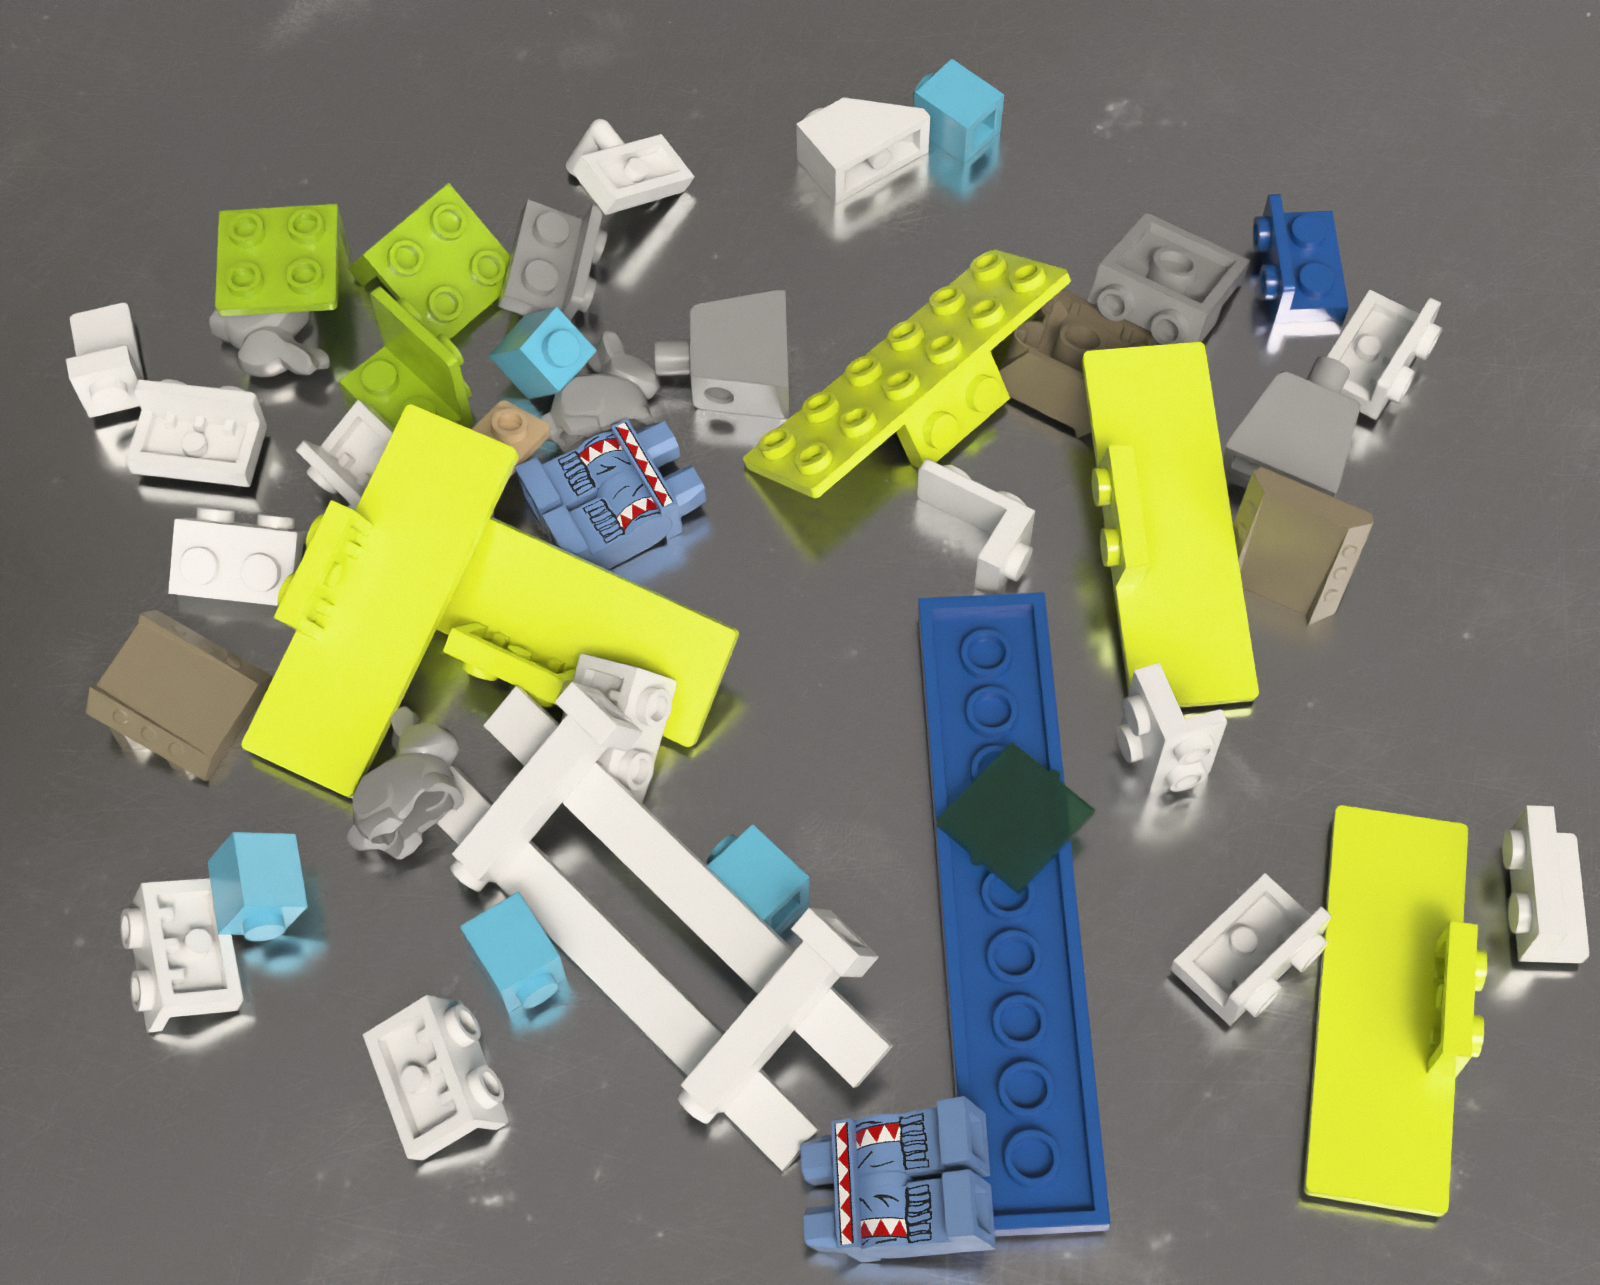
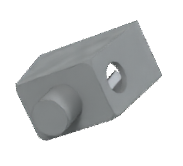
M773 290L695 304L690 308V339L655 340L656 375H691L693 406L700 410L779 419L789 418L785 290Z
M1320 356L1316 358L1307 379L1287 371H1280L1230 437L1225 447L1223 458L1224 470L1250 480L1253 470L1262 466L1336 498L1361 406L1356 400L1340 394L1350 374L1348 367L1333 358Z

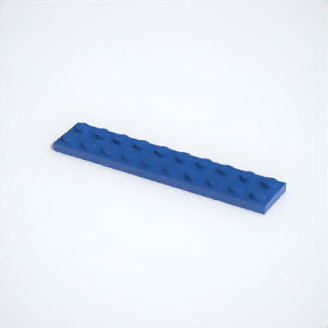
M1045 592L918 598V620L955 1097L965 1096L986 1114L990 1176L981 1178L991 1185L995 1237L1108 1231L1111 1223Z

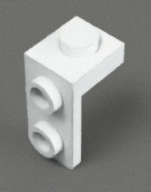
M119 303L73 314L70 317L76 357L66 359L69 379L89 418L140 406L134 390L137 381L144 380L132 313L128 304Z
M925 459L918 471V498L992 534L977 558L974 587L989 595L999 594L1008 578L1018 581L1028 565L1033 548L1028 545L1031 542L1035 510L1027 507L1020 498L1009 492H996L971 480L964 471L955 466H941L929 459Z

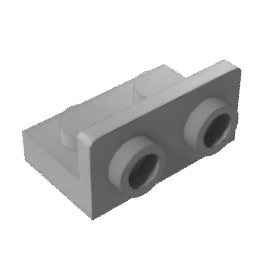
M528 199L521 210L498 307L524 316L557 306L570 321L577 310L585 313L592 301L597 282L596 279L589 277L591 264L596 265L599 261L607 239V231L599 229L603 215L600 207L592 204L584 218L580 219Z

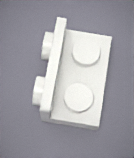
M581 653L572 682L598 689L643 732L627 752L607 748L597 760L642 803L653 775L655 759L666 721L671 713L672 700L677 683L673 679L637 667ZM563 712L561 722L567 716L565 712Z
M210 878L141 883L130 907L122 911L120 931L124 948L133 949L136 970L131 975V1000L136 1012L143 1011L147 1032L162 1031L170 1017L237 1011L243 1002V994L232 935H218Z
M425 995L362 1034L407 1159L424 1160L476 1128L498 1130L508 1124L509 1120L502 1104L504 1100L502 1084L494 1071L488 1067L478 1041L481 1036L479 1024L473 1013L462 1002Z

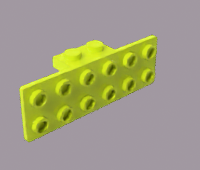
M995 249L979 255L971 262L970 267L948 286L934 292L929 302L910 318L892 327L887 337L867 354L849 363L845 372L824 390L806 399L802 408L781 426L764 434L759 440L758 445L743 457L747 469L812 498H818L895 432L911 465L920 468L925 459L936 463L1010 399L991 350L1071 282L1068 271L1060 267Z
M1202 342L1086 351L1082 358V367L1097 467L1092 471V493L1095 505L1102 506L1105 528L1101 529L1100 533L1101 557L1105 567L1111 566L1128 694L1134 670L1160 663L1180 708L1253 701L1259 695L1205 345Z
M412 404L405 407L355 511L337 502L330 501L325 513L319 515L309 528L306 537L307 550L296 572L288 575L280 587L277 597L278 609L273 618L296 630L242 740L243 749L339 794L353 798L361 779L367 774L391 725L390 718L399 708L519 459V453L515 448Z
M490 517L437 627V630L449 635L443 652L462 660L461 668L465 672L489 681H496L500 678L512 685L522 687L543 707H552L553 704H556L555 701L573 681L581 653L637 667L676 681L677 686L672 700L671 713L666 721L662 736L685 747L695 745L698 741L739 637V631L730 625L493 517Z
M1344 805L1338 806L1333 814L1326 911L1332 917L1323 936L1329 944L1322 952L1304 1177V1192L1309 1196L1441 1217L1448 1211L1455 1078L1472 1057L1477 1058L1481 1052L1484 1038L1483 1016L1474 1015L1475 991L1482 990L1487 972V952L1477 949L1478 925L1464 923L1468 827L1463 823Z

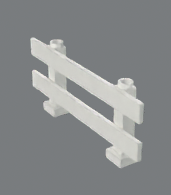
M571 682L555 701L567 714L559 724L522 687L515 686L483 726L524 767L493 803L457 766L450 765L449 769L454 775L455 785L464 798L461 807L457 810H450L437 822L459 845L452 853L456 859L450 865V870L463 884L478 892L488 882H496L509 897L519 891L544 932L688 1076L681 1084L683 1090L677 1096L683 1108L694 1118L706 1124L717 1113L724 1112L781 1171L786 1170L801 1153L800 1145L812 1140L822 1128L761 1068L795 1030L853 1088L858 1087L893 1045L843 998L832 985L840 976L862 977L879 958V955L839 917L827 909L808 908L791 928L803 942L796 950L789 946L597 761L607 748L627 752L643 733L598 689ZM561 803L758 994L726 1032L531 841Z

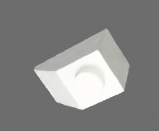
M843 97L825 108L811 111L802 121L796 123L797 160L836 205L928 153L930 115L923 108Z

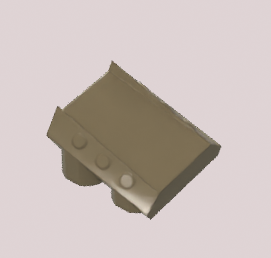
M1063 288L1036 312L1032 321H1025L1013 331L1005 360L998 370L1010 398L1073 428L1077 438H1080L1092 432L1082 367L1084 353L1092 350L1153 346L1157 344V341L1153 338L1150 331L1125 319L1122 321H1111L1105 318L1100 313L1098 306Z
M1262 466L1253 470L1233 524L1243 589L1305 615L1307 625L1335 614L1358 564L1361 551L1371 532L1374 523L1373 514Z
M158 610L139 613L138 624L97 684L89 686L86 714L107 725L118 743L133 750L147 748L167 759L173 769L186 775L193 774L207 781L210 780L265 695L273 676Z

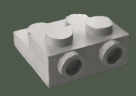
M1145 212L1100 262L1087 302L1098 306L1100 313L1111 321H1122L1125 319L1150 331L1153 338L1161 345L1202 342L1215 326L1223 304L1243 281L1251 260Z

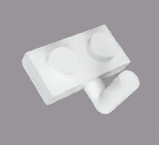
M596 119L590 124L566 162L568 172L577 177L605 215L685 192L695 177L662 134L625 144L609 122L604 119Z

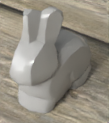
M215 309L210 316L209 325L211 333L239 350L238 367L251 376L273 377L287 370L295 374L311 375L317 369H327L330 366L328 354L323 350L300 344L293 339L309 322V311L222 317L218 315Z
M606 330L599 342L592 345L597 351L587 361L586 365L595 374L575 376L555 394L550 412L540 418L550 425V437L546 441L558 443L565 454L577 449L584 441L594 435L612 432L611 426L625 419L629 420L635 431L655 424L647 400L652 398L659 389V378L649 364L638 357L625 354L622 342L615 332Z
M406 706L399 707L390 718L394 729L392 747L396 750L395 756L363 776L353 795L354 823L349 829L346 838L349 844L358 851L380 849L395 859H403L414 853L423 842L422 833L441 820L450 810H457L464 802L460 790L455 785L454 775L449 769V766L460 751L455 735L447 728L436 724L421 723L418 716Z

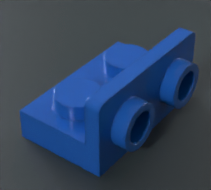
M1281 194L1268 195L1263 216H1256L1254 218L1253 245L1255 252H1263L1265 265H1262L1260 271V292L1262 300H1271L1274 323L1345 321L1349 305L1333 211L1284 213Z

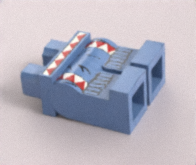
M625 419L612 425V432L594 435L584 441L577 449L541 464L538 457H535L515 466L523 497L546 538H549L550 544L609 570L652 547L664 537L668 540L683 533L681 517L705 503L707 499L703 482L691 465L664 478L657 469L681 457L675 436L665 420L635 431L629 420Z
M965 1096L937 1101V1107L900 1114L871 1115L856 1121L851 1118L831 1121V1135H825L800 1145L801 1170L805 1181L812 1185L834 1183L835 1205L806 1208L803 1220L804 1241L807 1246L822 1252L845 1253L861 1263L882 1260L881 1258H906L996 1249L991 1185L981 1178L990 1176L986 1114Z

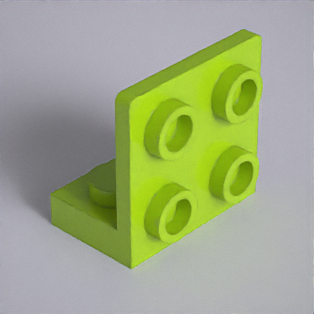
M448 183L366 251L348 270L363 287L377 276L397 300L404 298L416 309L423 320L424 327L435 337L443 334L451 339L501 296L510 255L450 183Z
M338 204L219 211L215 308L218 315L225 317L336 309L338 306V264H350V243Z
M377 287L369 295L384 347L338 381L342 394L353 405L357 400L370 404L394 428L405 407L410 404L470 428L474 424L468 401L472 393L462 376L460 366L464 363L461 353L445 335L440 334L435 337L424 327L419 313L406 299L400 298L396 301L382 287Z

